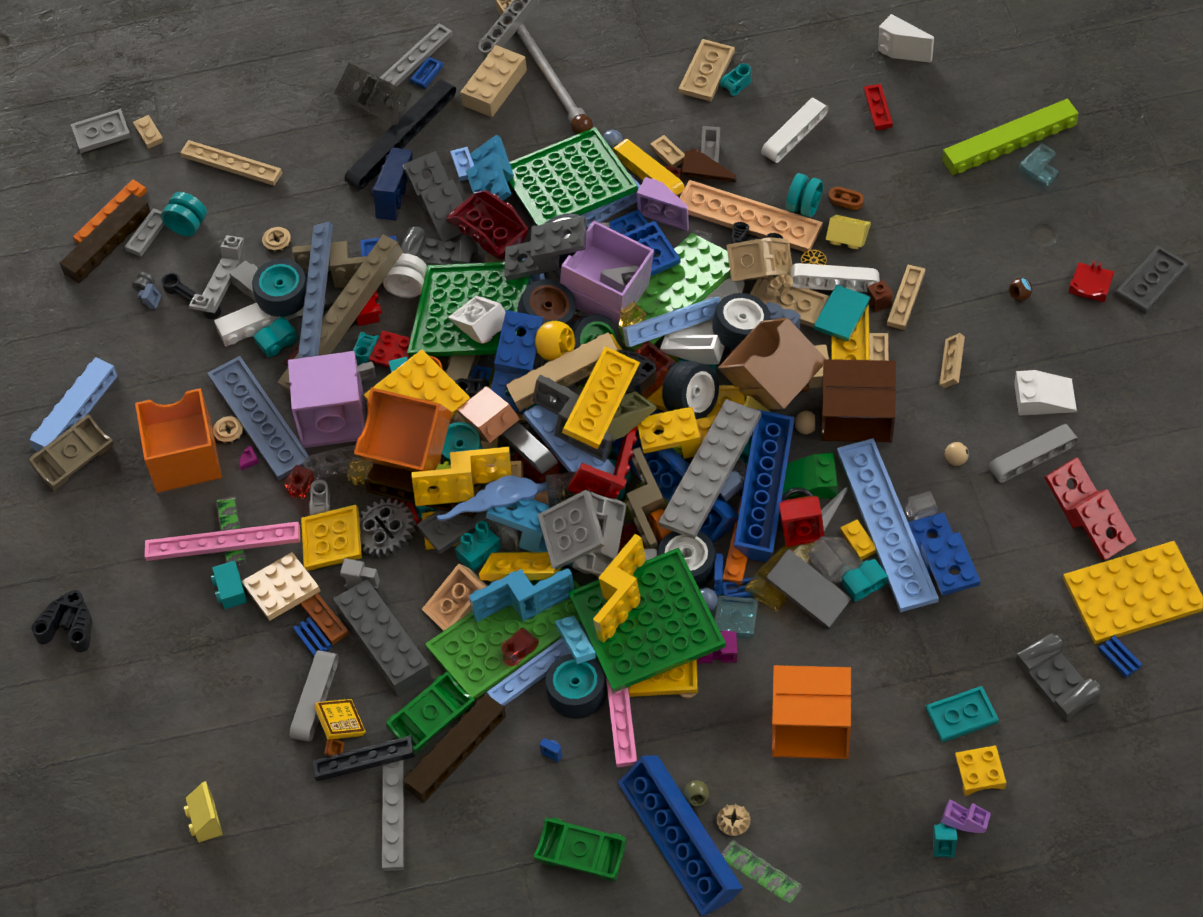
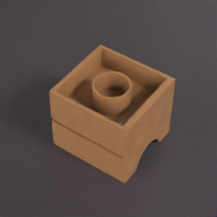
M787 317L760 321L718 369L735 387H739V391L746 398L747 396L753 397L767 410L785 409L823 367V361L826 358Z

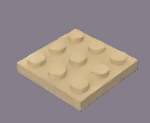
M293 552L241 581L244 588L269 621L320 592L317 583Z

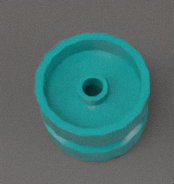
M797 173L789 188L786 210L792 213L801 211L802 216L812 218L821 201L824 188L823 180L814 177L809 181L808 175Z
M176 192L162 211L161 219L171 231L185 237H192L204 221L207 209L196 197L188 193Z
M457 422L450 424L441 454L443 461H448L449 465H451L450 452L483 449L478 431L467 423Z

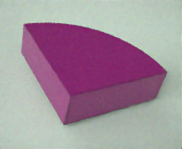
M251 446L243 451L244 453L239 459L241 471L259 463Z

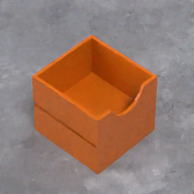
M371 387L367 401L368 415L361 436L357 439L354 454L369 462L410 472L436 470L440 462L452 412L440 403Z
M201 388L185 392L183 398L173 404L161 405L154 403L152 400L135 403L144 460L157 493L222 478L215 436L213 434V425Z
M774 665L772 757L849 759L851 667Z

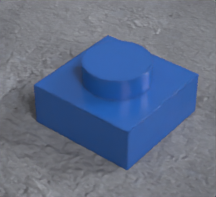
M543 738L539 744L541 754L559 762L563 756L560 744L554 740L549 741Z

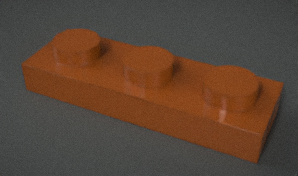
M318 593L300 603L332 645L349 635L347 628Z

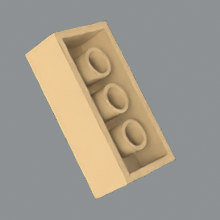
M495 45L461 90L462 106L493 117L527 71L525 56Z

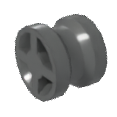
M139 272L138 279L133 282L132 286L139 292L144 290L147 284H154L155 279L146 272Z

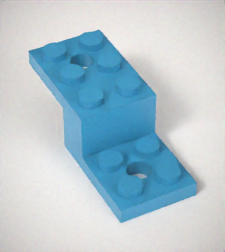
M495 135L470 153L474 166L468 169L466 174L473 193L487 190L492 194H496L503 201L511 195L507 182L514 177L501 137Z
M529 499L520 500L508 506L492 507L487 511V519L523 531L519 544L520 548L531 552H548L538 514L553 506ZM508 507H511V508H513V509H515V510H514V511H511V510H508L507 508H508Z
M567 568L532 586L522 569L511 572L501 580L494 581L489 586L476 590L469 595L473 617L478 622L512 604L524 622L570 598L568 592L574 590L572 573Z

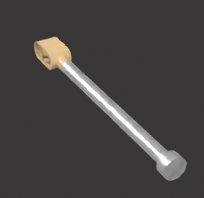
M495 0L496 9L500 16L513 0ZM522 23L516 32L569 113L568 120L570 123H572L576 116L586 115L582 108H577Z

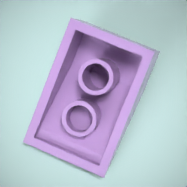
M645 177L637 191V207L644 218L688 231V206L662 182Z

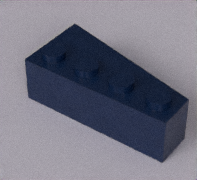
M392 148L390 153L386 155L385 164L381 167V174L377 176L376 185L372 187L371 195L374 197L376 218L397 221V209L401 207V197L405 194L406 182L409 181L403 164L413 160L412 150Z

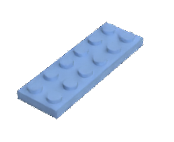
M536 405L524 412L523 417L572 477L581 463L591 465L613 475L615 467L608 459L604 463L598 458L554 436L558 420L557 414L540 405Z

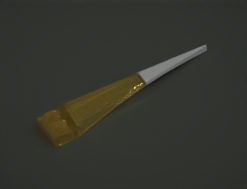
M847 487L821 510L824 531L844 498ZM818 542L786 547L785 544L756 572V575L745 587V592H749L751 596L779 611L788 598L767 582L765 578L788 549L807 563Z

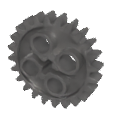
M390 498L387 500V503L381 499L379 505L374 502V507L367 506L368 511L361 512L363 518L359 517L361 550L372 557L377 555L381 558L385 554L388 558L390 552L396 555V549L403 551L402 545H409L406 540L413 539L410 533L416 531L413 527L416 525L414 521L415 516L404 502L400 503L397 499L393 502ZM377 517L380 518L383 524L394 536L393 539H391L387 535L384 529L376 521Z

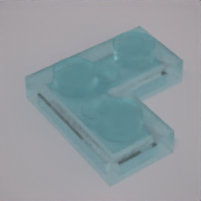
M1041 143L1019 164V169L1048 187L1059 176V171L1048 165L1056 157V152Z

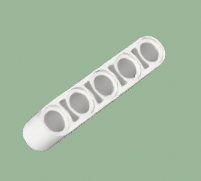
M811 98L764 144L761 154L778 163L826 116L828 106L815 98Z
M797 263L793 264L789 269L790 276L793 279V287L834 290L837 284L856 292H867V286L880 281L878 270L873 268Z

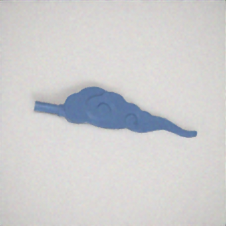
M504 476L497 481L487 484L484 490L479 491L469 501L458 504L445 515H438L437 520H448L463 512H483L492 507H503L520 500L533 499L542 491L558 487L559 482L557 479L536 484L528 478Z

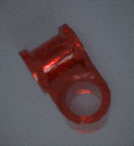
M520 628L502 644L503 662L507 666H516L537 648L539 640L525 628Z

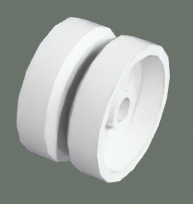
M402 253L384 278V287L391 294L402 298H412L420 295L427 265L417 256Z

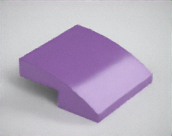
M949 800L941 822L962 831L985 833L991 813L974 803L967 809Z

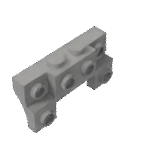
M590 492L605 546L573 561L572 568L585 574L592 573L599 577L618 554L627 504L620 500Z

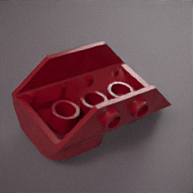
M487 190L473 193L446 218L447 221L459 228L463 234H468L476 243H480L482 249L501 260L505 259L506 247L523 243L528 232V227L512 205L503 202L496 194H492Z

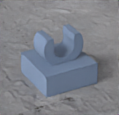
M147 284L145 289L140 290L137 295L149 309H156L162 296L153 284Z

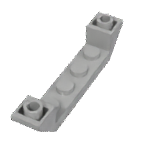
M226 235L220 246L222 258L203 294L194 295L189 304V309L216 312L232 282L229 273L240 265L244 238Z

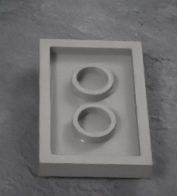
M121 109L71 124L80 153L131 138Z

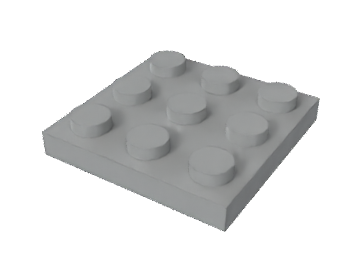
M585 490L538 514L552 568L559 569L605 546L590 491Z

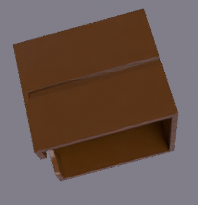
M824 359L821 441L862 442L874 438L875 442L892 443L896 418V361Z

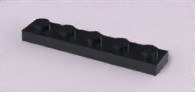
M408 736L313 760L314 778L318 782L415 757L413 738Z

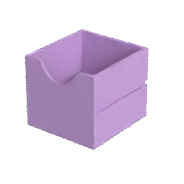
M593 221L586 231V250L577 251L574 256L569 255L561 267L560 283L572 292L577 310L587 315L599 314L609 317L620 328L649 285L654 250ZM638 265V270L630 282L624 284L622 293L600 282L601 270Z
M350 351L288 360L292 412L303 448L357 441L366 424L364 391L355 352Z

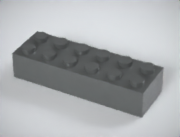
M368 579L333 598L336 611L397 696L431 677L429 664Z

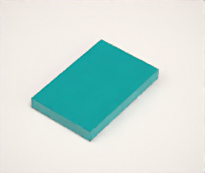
M836 284L814 324V330L848 342L871 297Z
M982 686L925 705V710L941 743L999 723V719Z

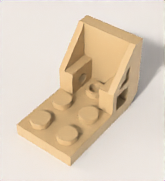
M770 237L727 245L732 282L761 279L783 274L790 275L789 269L792 266L789 239Z

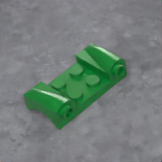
M447 671L443 675L438 676L433 681V684L397 714L391 715L386 722V728L396 739L411 736L414 741V752L416 755L429 744V740L457 717L460 718L473 707L475 699L463 691Z
M545 817L541 839L533 858L539 863L555 867L558 865L592 874L597 878L616 882L627 846V840L618 833L608 834L569 824L559 818L553 817L550 819Z

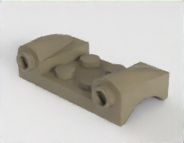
M88 414L39 452L34 453L29 458V464L53 491H56L69 481V477L96 456L100 457L114 446L113 440L97 426Z

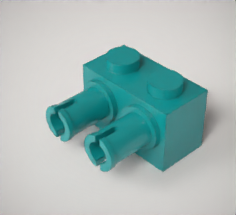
M479 521V525L476 523V531L472 534L464 533V536H461V542L455 548L457 559L473 572L487 561L491 553H497L501 549L500 538L488 529V524L485 521Z

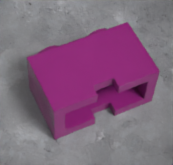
M729 630L721 631L726 647L698 658L697 664L713 663V660L721 659V663H737L736 632Z

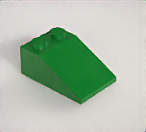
M834 453L813 454L787 463L782 495L789 489L799 487L807 489L814 496H817L818 499L835 498L837 496V479ZM796 493L789 496L787 500L806 496Z

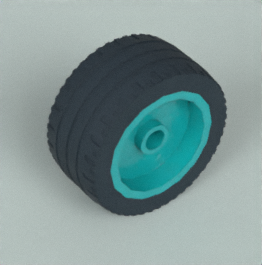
M289 259L271 260L257 269L252 280V288L255 300L262 311L274 317H285L295 314L304 307L307 276L298 263Z
M571 654L563 655L551 664L546 674L545 688L548 701L553 709L562 716L575 719L584 718L592 715L602 706L606 697L607 685L604 671L597 660L592 659L577 664Z

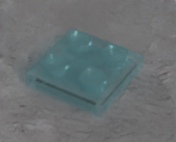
M719 595L715 622L720 632L729 630L736 632V636L754 638L758 599Z

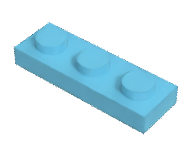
M575 616L555 621L558 632L577 664L596 658L595 651Z

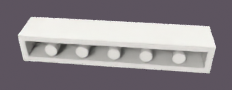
M254 303L216 319L214 322L217 332L226 347L254 336L259 330L268 327L280 317L268 315L260 309L257 303ZM304 307L295 314L285 316V319L288 321L297 316H302Z

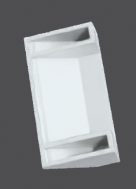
M730 276L704 300L719 297L721 301L728 295L742 293L745 285L744 281L732 282ZM713 319L666 334L660 350L661 352L703 364H719L725 346L720 343L718 335L713 334Z

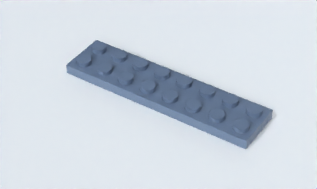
M241 356L207 373L278 480L312 463L310 456Z

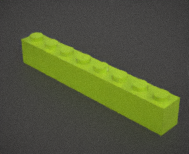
M1067 98L943 149L942 161L952 175L963 173L967 169L977 167L1001 155L1009 154L1018 148L1026 147L1030 143L1040 141L1064 129L1072 128L1077 125L1078 111Z

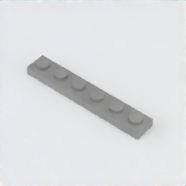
M439 23L371 85L372 90L385 98L453 36L452 31Z
M404 760L383 765V871L404 870Z

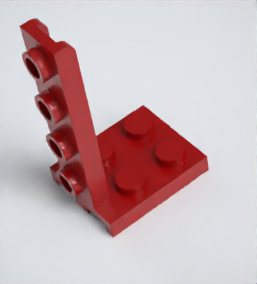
M637 426L622 438L613 475L591 465L581 463L567 490L576 494L587 490L603 497L616 499L619 491L624 489L627 481L624 476L627 475L630 469L628 461L633 456L632 446L635 445L638 435H635Z

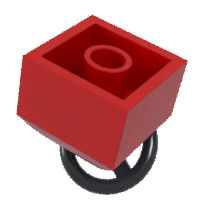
M797 487L787 490L782 495L781 503H779V513L786 547L825 541L822 512L818 497L804 488ZM796 493L806 496L787 500L789 496Z

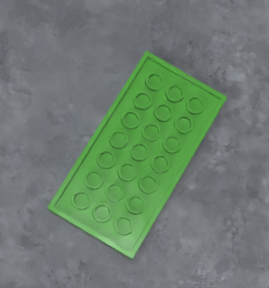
M693 233L674 248L680 257L681 263L650 276L648 287L619 328L623 340L622 346L642 355L661 337L627 347L622 328L701 302L727 280L731 273L728 252Z
M573 579L574 590L580 588L579 584ZM532 580L530 582L534 586L541 580ZM570 598L524 622L511 604L476 622L471 612L428 641L425 646L445 671L451 674L460 688L476 700L562 637L556 628L555 621L575 616L579 625L582 623Z

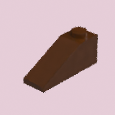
M690 149V151H685L682 168L683 175L729 182L737 181L735 174L704 153H701L700 150Z

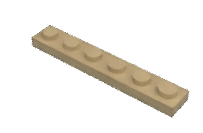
M190 140L187 141L180 152L183 158L275 186L282 174L281 168Z

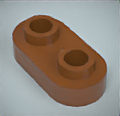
M833 187L829 191L828 199L834 205L858 210L864 204V197L860 192L842 187Z

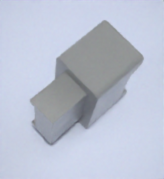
M344 559L340 575L346 580L344 588L350 589L368 579L374 589L378 588L380 580L377 569L365 567L362 561Z

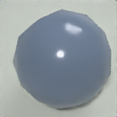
M612 129L604 133V139L611 149L623 141V136L617 130Z
M710 588L700 589L709 610H714L718 602L717 594Z

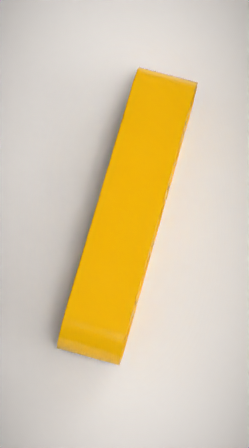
M624 139L612 148L620 162L640 179L644 180L645 177L656 179L667 186L676 196L685 190L683 182L630 140Z

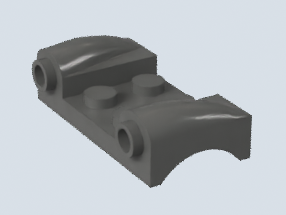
M410 227L404 237L401 249L405 254H411L422 259L427 266L472 263L475 253H478V243L468 234H462L458 243L426 239L425 231L422 228Z
M1050 633L1019 652L1016 657V663L1065 722H1067L1084 707L1099 702L1101 687L1096 680H1091L1090 678L1084 680L1062 654L1063 642L1061 638Z

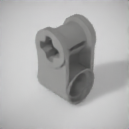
M316 480L311 484L310 516L331 511L329 488L323 480Z

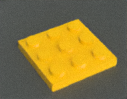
M357 505L301 518L304 568L307 571L343 563L345 558L351 560L362 558L359 508Z

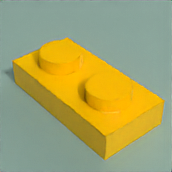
M858 519L840 527V532L860 561L876 554L874 543Z

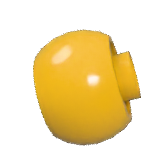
M560 321L544 323L538 329L535 337V346L538 354L547 361H553L563 354L573 351L575 337L572 329Z

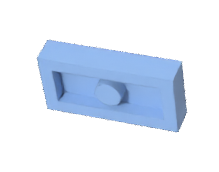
M468 147L450 151L459 180H468L466 171L474 166Z

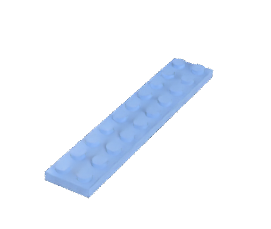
M874 438L837 448L838 457L870 538L875 545L882 568L889 576L888 583L899 611L904 612L937 603L938 595Z

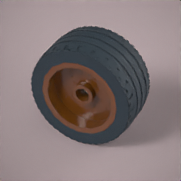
M541 279L532 282L524 290L518 303L517 312L543 317L542 325L549 321H560L569 326L575 315L576 301L572 292L565 285L555 280Z

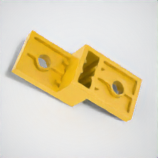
M692 406L648 416L637 425L643 453L681 446L684 459L695 457L717 415L696 419ZM656 430L664 431L662 434L659 435L654 434Z
M509 447L450 452L451 469L412 472L416 506L469 501V499L474 497L473 484L490 483L504 476H512ZM489 464H494L495 466H494V467H488L487 465H489ZM437 486L438 488L430 489L429 487Z
M636 534L599 576L603 598L608 600V602L593 618L597 638L602 642H605L614 635L619 624L625 622L628 613L633 608H636L641 600L637 579L633 577V573L644 564L646 556L642 538Z

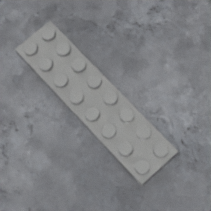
M727 399L725 400L661 516L659 526L693 539L696 538L762 416L761 411Z

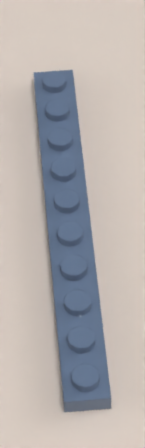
M330 221L314 225L298 359L314 357L319 354L333 225Z

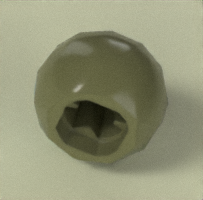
M694 780L686 784L683 794L690 805L700 806L709 799L710 790L703 781Z

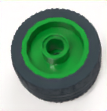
M590 314L577 318L569 325L575 337V347L573 350L606 333L612 334L622 349L623 340L620 329L609 317Z

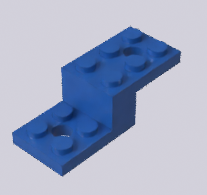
M639 209L608 222L610 223V229L653 249L654 255L660 254L659 257H653L650 276L681 263L680 257L655 221L648 223Z
M506 310L494 363L495 373L491 390L505 400L516 414L524 415L526 408L519 411L513 398L505 395V391L508 389L506 385L535 369L537 352L535 337L538 329L542 326L543 317ZM519 328L526 331V334L522 337L517 336L515 333Z
M944 512L908 522L929 574L933 573L942 596L980 585L981 581L960 532L953 534ZM933 532L937 537L929 538L927 534ZM951 569H957L960 573L958 575H952L949 573V571Z

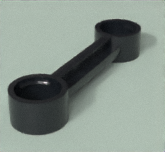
M168 273L162 278L163 288L169 294L178 293L190 302L194 295L198 294L183 285L176 273ZM170 281H177V283L172 286L166 285ZM219 305L215 313L203 311V314L207 319H216L221 314V307Z

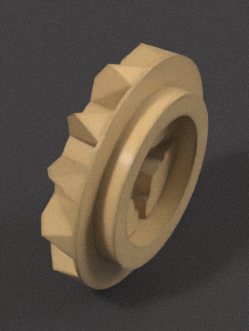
M274 227L264 233L262 242L268 251L273 250L276 252L279 249L283 251V248L288 247L289 242H291V235L285 228ZM275 236H276V238H278L279 242H276V241L274 240V239H275V238H274Z
M788 274L773 278L766 287V294L771 298H779L781 295H785L787 291H790V287L793 286V279Z
M223 417L215 423L213 434L218 441H222L224 444L229 441L233 443L235 439H239L240 435L243 434V426L236 417ZM226 426H228V427L230 428V430H231V433H230V434H227V432H226L227 427H226Z
M736 803L734 805L727 804L726 807L719 811L717 825L727 835H741L750 826L749 812L745 810L744 806H738ZM735 813L736 818L739 820H736L732 826L731 819L728 818H732V815Z

